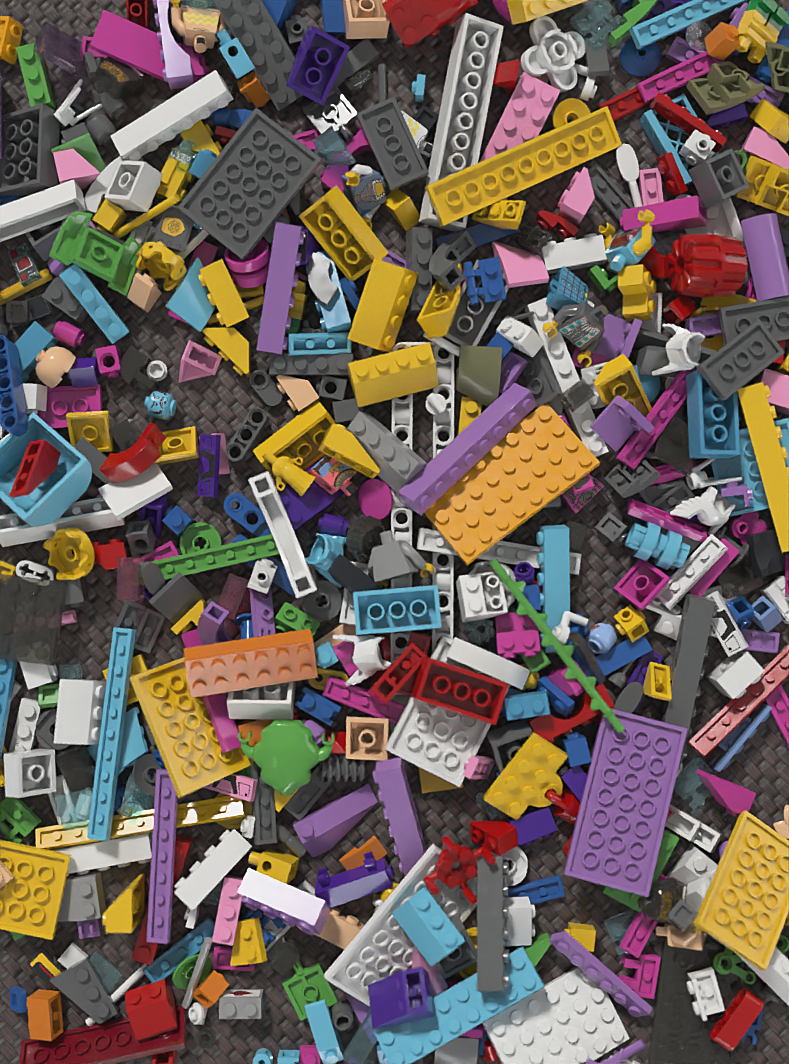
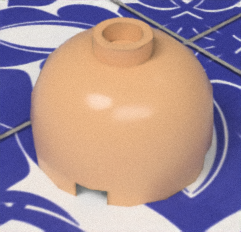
M50 347L46 352L41 350L35 358L38 361L36 374L45 385L53 389L63 379L61 376L70 370L76 357L69 350L62 347Z

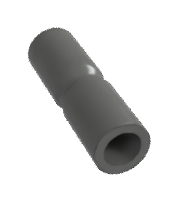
M276 821L277 838L285 843L297 856L302 857L307 851L302 842Z

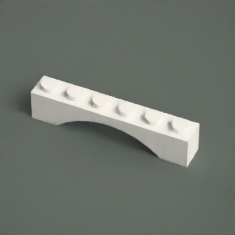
M265 472L248 479L273 535L296 597L299 598L318 590L271 473Z

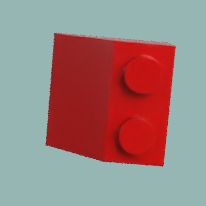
M165 979L125 992L126 1011L137 1041L178 1028L173 988Z

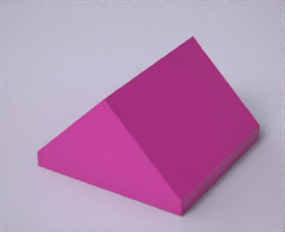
M639 559L614 589L636 609L643 611L671 579L649 562Z

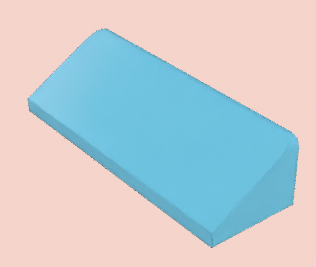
M349 332L289 334L288 354L351 353V340L347 339Z

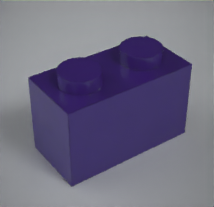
M548 806L534 807L526 810L518 820L512 817L508 818L510 824L516 827L518 845H530L535 842L534 839L550 837L554 834V831L558 830Z

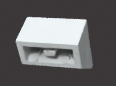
M496 572L458 577L456 586L462 622L484 620L508 612L503 583Z

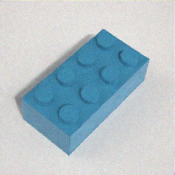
M699 370L686 375L689 457L729 459L740 455L737 391L724 401H721Z

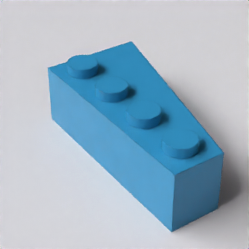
M325 250L317 252L316 254L332 262L329 271L330 279L339 289L329 307L323 305L319 300H315L318 313L322 312L323 318L320 319L323 331L327 330L328 333L350 332L352 323L340 286L335 262ZM305 264L306 271H308V264Z

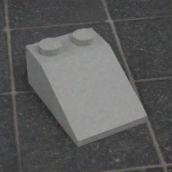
M91 871L82 875H69L66 879L58 921H84L101 918L103 913L106 912L101 871Z

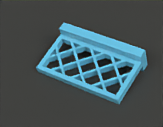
M684 94L672 100L676 104L681 101L689 113L698 118ZM649 110L645 112L639 120L642 128L659 156L672 152L687 187L693 183L687 171L688 165L691 164L685 158L679 157L677 150L678 147L682 148L684 143L680 142L682 133L689 134L679 127L669 125V120H667V123L659 122L656 114H658L656 111ZM668 129L679 132L677 141L668 138ZM714 152L712 157L719 155V153Z

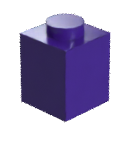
M97 357L75 359L70 370L67 372V377L71 379L73 387L98 385L100 371Z

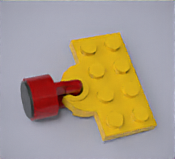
M534 732L483 795L484 801L515 820H518L529 805L546 807L554 803V814L573 824L576 822L580 807V801L569 787L562 788L561 778L556 772L567 759L566 752Z

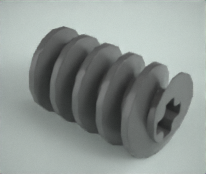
M332 755L331 758L328 756L325 760L320 761L319 780L322 782L324 776H327L328 782H331L332 776H335L336 782H339L340 777L343 776L344 782H347L348 777L351 776L352 782H355L357 776H359L361 783L365 771L363 760L346 759L344 755H341L339 758L336 755Z

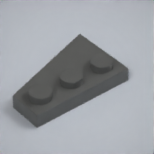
M543 347L539 349L534 357L520 351V357L528 362L522 371L523 375L526 376L527 389L531 390L537 406L529 414L543 404H549L563 394Z
M88 957L50 979L53 985L98 1024L116 1015L119 1011Z

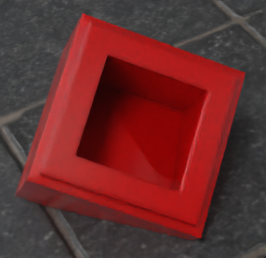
M327 730V741L332 740V733L335 734L331 753L346 754V731Z

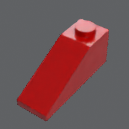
M45 439L29 442L9 496L11 498L28 496L55 471L61 452Z
M411 643L367 693L381 706H384L421 665L424 656H428Z

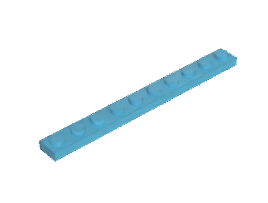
M113 627L87 838L110 840L136 634L135 629Z

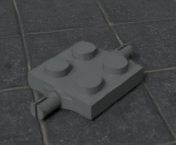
M336 85L331 88L324 105L312 101L311 104L302 109L326 142L339 133H342L347 141L353 138V134L348 129V126L357 120V112Z

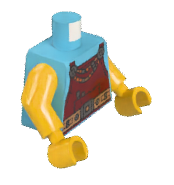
M647 209L645 212L639 211L638 219L644 222V225L616 234L613 238L615 227L608 222L606 223L607 228L602 225L599 226V232L606 237L604 240L606 259L614 271H620L625 266L637 264L656 242L652 236V226H650L655 218L653 212Z

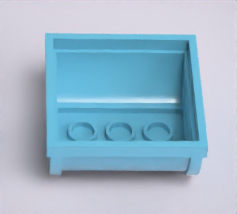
M33 412L27 417L28 429L24 435L15 436L10 434L0 443V498L29 525L44 526L56 521L87 490L92 477V468L90 462ZM45 439L61 452L55 471L28 496L11 498L9 494L28 443Z

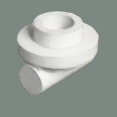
M431 393L426 400L428 412L433 415L443 413L446 410L445 398L440 394Z
M199 1002L193 1003L188 1013L191 1022L195 1025H203L207 1009Z

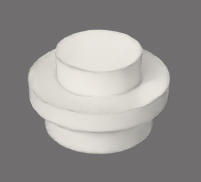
M156 360L147 366V375L153 381H161L167 376V366L163 362Z

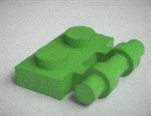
M6 797L0 803V831L9 842L20 843L22 840L17 834L20 832L26 837L41 822L19 798ZM5 819L14 826L12 830L4 823Z

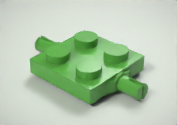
M299 958L291 961L296 973L283 980L282 984L300 1021L308 1018L305 1005L324 999L328 1007L338 1002L330 982L324 977L325 972L320 962L309 968H303Z

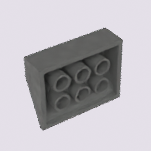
M43 103L2 115L0 196L32 195L57 186L58 173L51 149L59 146L60 121L53 115L56 111Z

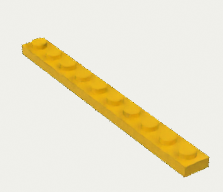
M226 796L177 805L176 828L245 817L243 799ZM154 809L114 815L110 839L153 832ZM89 820L36 829V848L50 850L101 840L87 838Z

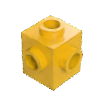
M631 605L613 616L617 622L615 625L617 631L622 636L625 634L632 643L649 632L644 621L646 619L644 614L640 610H635Z

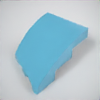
M197 257L175 289L176 292L166 304V307L198 332H201L216 305H211L207 296L210 291L207 285L203 287L198 275L201 274L199 269L203 268V265Z
M137 707L132 708L125 714L118 775L125 767L134 765L139 758L148 752L147 743L144 739V730L139 725L137 717L139 713ZM99 744L90 745L87 748L95 762H97Z

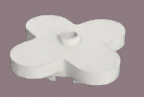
M541 16L530 25L529 32L534 46L522 54L521 66L525 73L533 77L547 74L554 88L560 90V92H567L577 83L574 61L584 55L585 41L577 32H560V29L557 28L555 22L550 17Z

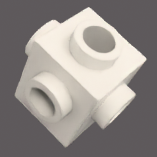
M695 129L679 151V154L689 164L697 166L713 156L714 152L712 149L716 143L712 141L710 136L702 134Z

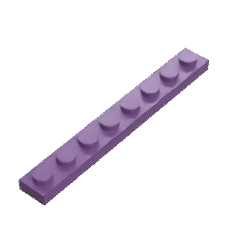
M167 769L156 770L147 942L166 944L170 942L178 804V796Z

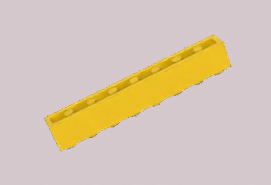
M763 382L738 389V394L783 553L789 551V467L786 468L784 461L788 459L785 446L781 447L779 439L783 437L780 426L775 427L773 421L774 418H777L774 406H769L767 399L771 398L769 386H764Z

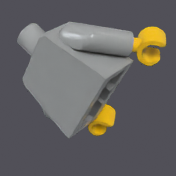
M392 531L380 533L382 545L372 548V554L367 566L373 580L381 587L383 585L384 589H387L390 584L389 580L419 572L418 569H421L420 575L422 578H427L428 574L425 570H428L433 575L434 566L426 563L409 543L400 540L394 541Z

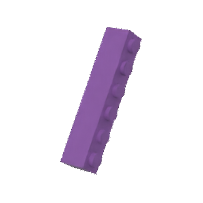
M276 222L257 350L282 354V349H287L288 337H284L285 329H290L291 324L288 309L293 308L295 296L291 295L292 287H296L298 275L294 274L295 266L300 265L301 253H297L298 245H303L305 232H301L300 226Z
M402 757L377 762L376 770L373 771V778L375 783H379L378 795L380 802H384L385 805L383 808L385 820L390 822L389 834L395 840L394 852L400 858V873L406 876L425 854L427 848Z

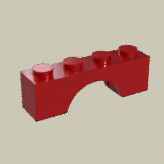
M595 684L594 688L609 708L615 706L604 684ZM584 690L580 693V706L572 716L565 719L555 718L551 714L534 716L527 720V723L532 733L534 732L548 742L553 743L556 741V736L570 734L574 731L573 727L579 724L581 726L592 722L591 718L596 715L601 717L602 711L591 710L592 698Z

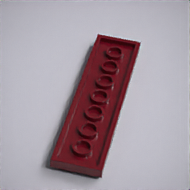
M182 1006L175 1007L178 1028L141 1041L136 1040L129 1018L63 1031L52 1041L25 1039L21 1041L19 1064H113L186 1048V1009Z

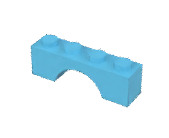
M73 263L59 273L60 278L112 344L129 332V328L103 298L81 267Z

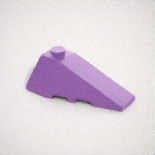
M369 783L304 815L300 821L296 819L293 826L302 844L314 858L332 849L378 801Z

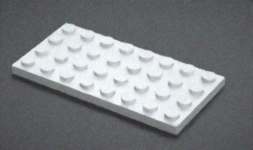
M434 844L429 847L325 972L324 977L327 981L370 1006L368 985L400 971L412 969L413 942L391 913L424 886L430 892L423 879L425 876L435 872V862H438L440 858L438 855L442 851ZM455 862L451 869L457 868L460 863ZM476 875L475 877L470 878L467 881V884L470 890L473 892V894L477 897ZM440 879L436 880L435 884L440 891L437 895H433L431 892L430 894L449 918L458 914L463 923L477 906V902L470 904L459 886L449 888Z

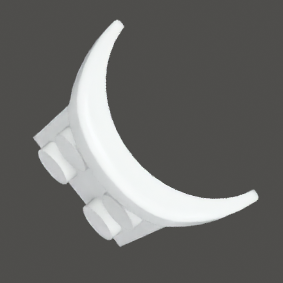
M730 197L705 208L707 226L685 229L687 235L715 234L737 238L741 241L743 248H746L742 227Z

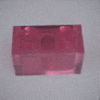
M145 557L118 558L117 600L139 601L144 599V582L141 577L140 568L143 562L145 563Z
M229 573L217 604L229 611L227 617L233 620L239 614L249 589L247 585L250 581L234 573Z

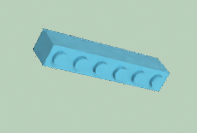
M565 525L539 526L540 532H537L536 535L537 544H540V553H537V564L540 565L537 583L540 586L541 613L548 615L546 625L551 632L555 626L561 623L563 613L565 611L570 612L569 528ZM541 632L539 634L541 648L546 653L556 652L552 646H543L541 644L544 636Z

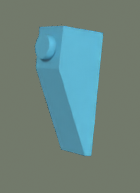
M325 999L305 1005V1011L323 1064H334L344 1060L342 1039L338 1029L333 1025L332 1015Z

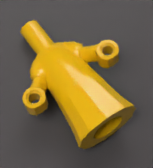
M266 451L263 455V458L272 464V472L274 477H276L278 492L285 488L282 478L300 496L305 493L315 479V476L299 468L303 463L301 457L290 459L287 456H281L277 458L269 451Z

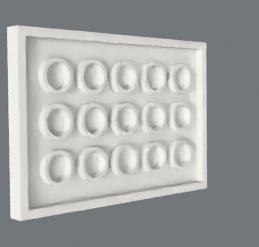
M441 636L431 658L499 680L446 657L453 641L445 636ZM510 684L508 685L506 694H507V692H508V690H509V688H510V686H511ZM410 697L384 749L460 787L465 778L463 775L465 771L463 769L464 764L472 755L476 756L491 724Z
M578 966L482 1022L502 1064H587L588 1059L595 1060L630 1039L607 992L602 990L600 985L593 979L587 977L585 972Z

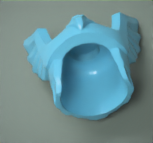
M317 533L318 539L312 547L310 557L305 559L308 564L317 569L332 584L341 588L342 585L327 570L339 554L343 556V545L360 544L362 542L357 538Z

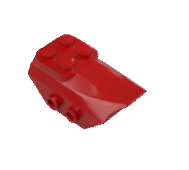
M386 0L382 6L400 39L409 48L428 35L430 37L436 35L441 31L440 27L445 24H453L459 19V15L479 2L478 0Z

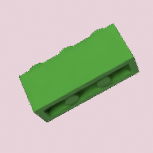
M36 42L16 47L30 107L43 103L57 111L43 52Z

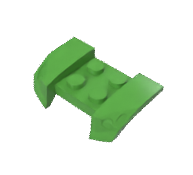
M73 212L61 226L49 256L67 266L71 262L108 281L107 286L126 296L136 269V262L139 258L136 253L141 248L140 244L130 235L122 245L87 226L92 217L91 213Z

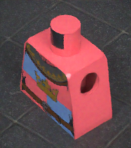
M328 455L307 472L315 476L313 481L331 495L338 489H341L349 497L357 490L350 481L357 471Z

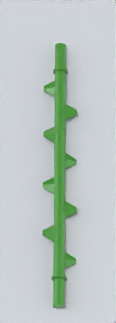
M497 559L490 562L491 567L501 578V582H504L519 602L516 611L517 615L528 614L544 635L541 644L543 646H552L567 665L565 678H577L592 698L591 710H601L604 714L603 716L608 719L618 734L624 731L625 728L613 713V709L609 708L594 688L596 678L586 677L571 658L574 649L573 645L562 646L546 625L548 615L546 613L538 614L523 595L525 582H513L510 578L511 575L507 574Z

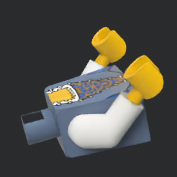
M357 164L350 172L342 175L341 179L346 198L372 230L371 219L380 204L386 200L384 188L388 187L384 175L381 176L369 166Z

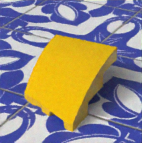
M750 156L743 172L749 187L734 194V196L789 216V169Z

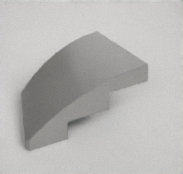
M459 1035L434 1050L433 1064H477L479 1038Z

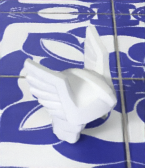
M663 324L662 327L673 335L666 344V351L670 362L668 366L652 371V376L693 369L698 366L701 355V342L705 339V336L699 332L691 333L687 329L674 324Z
M709 486L700 497L690 498L675 506L676 509L671 511L670 515L687 519L697 515L701 523L710 526L707 531V536L709 537L711 534L715 535L718 529L727 522L735 505L725 497H722L717 489Z
M333 635V639L354 642L355 644L353 662L359 669L345 683L346 686L355 685L357 682L360 683L362 680L374 675L376 671L388 669L391 666V662L381 658L378 642L381 639H385L384 637H375L374 635Z

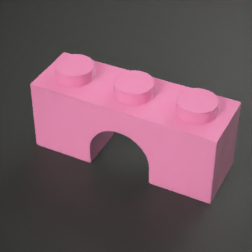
M225 875L212 942L227 945L234 944L242 898L237 891L244 879L243 877Z

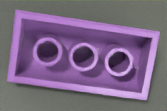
M764 214L741 221L757 302L788 297L789 271L777 214Z

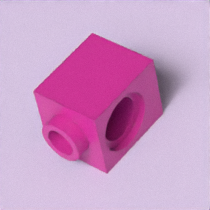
M112 345L95 349L99 370L102 375L107 376V378H115L120 376L119 373L125 372L121 351L118 346ZM114 358V365L108 368L106 366L107 360Z

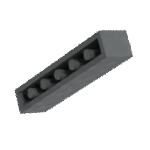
M483 856L477 858V991L506 992V987H509V973H506L505 964H509V951H505V942H509V928H505V919H509V906H505V897H509V885L505 884V875L509 874V864L505 862L503 856H494L496 862L492 865Z

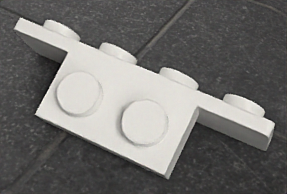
M655 597L646 606L647 609L660 614L653 631L677 640L683 609L676 604L670 610ZM713 630L712 636L718 638L717 635H716V633H715L714 630Z

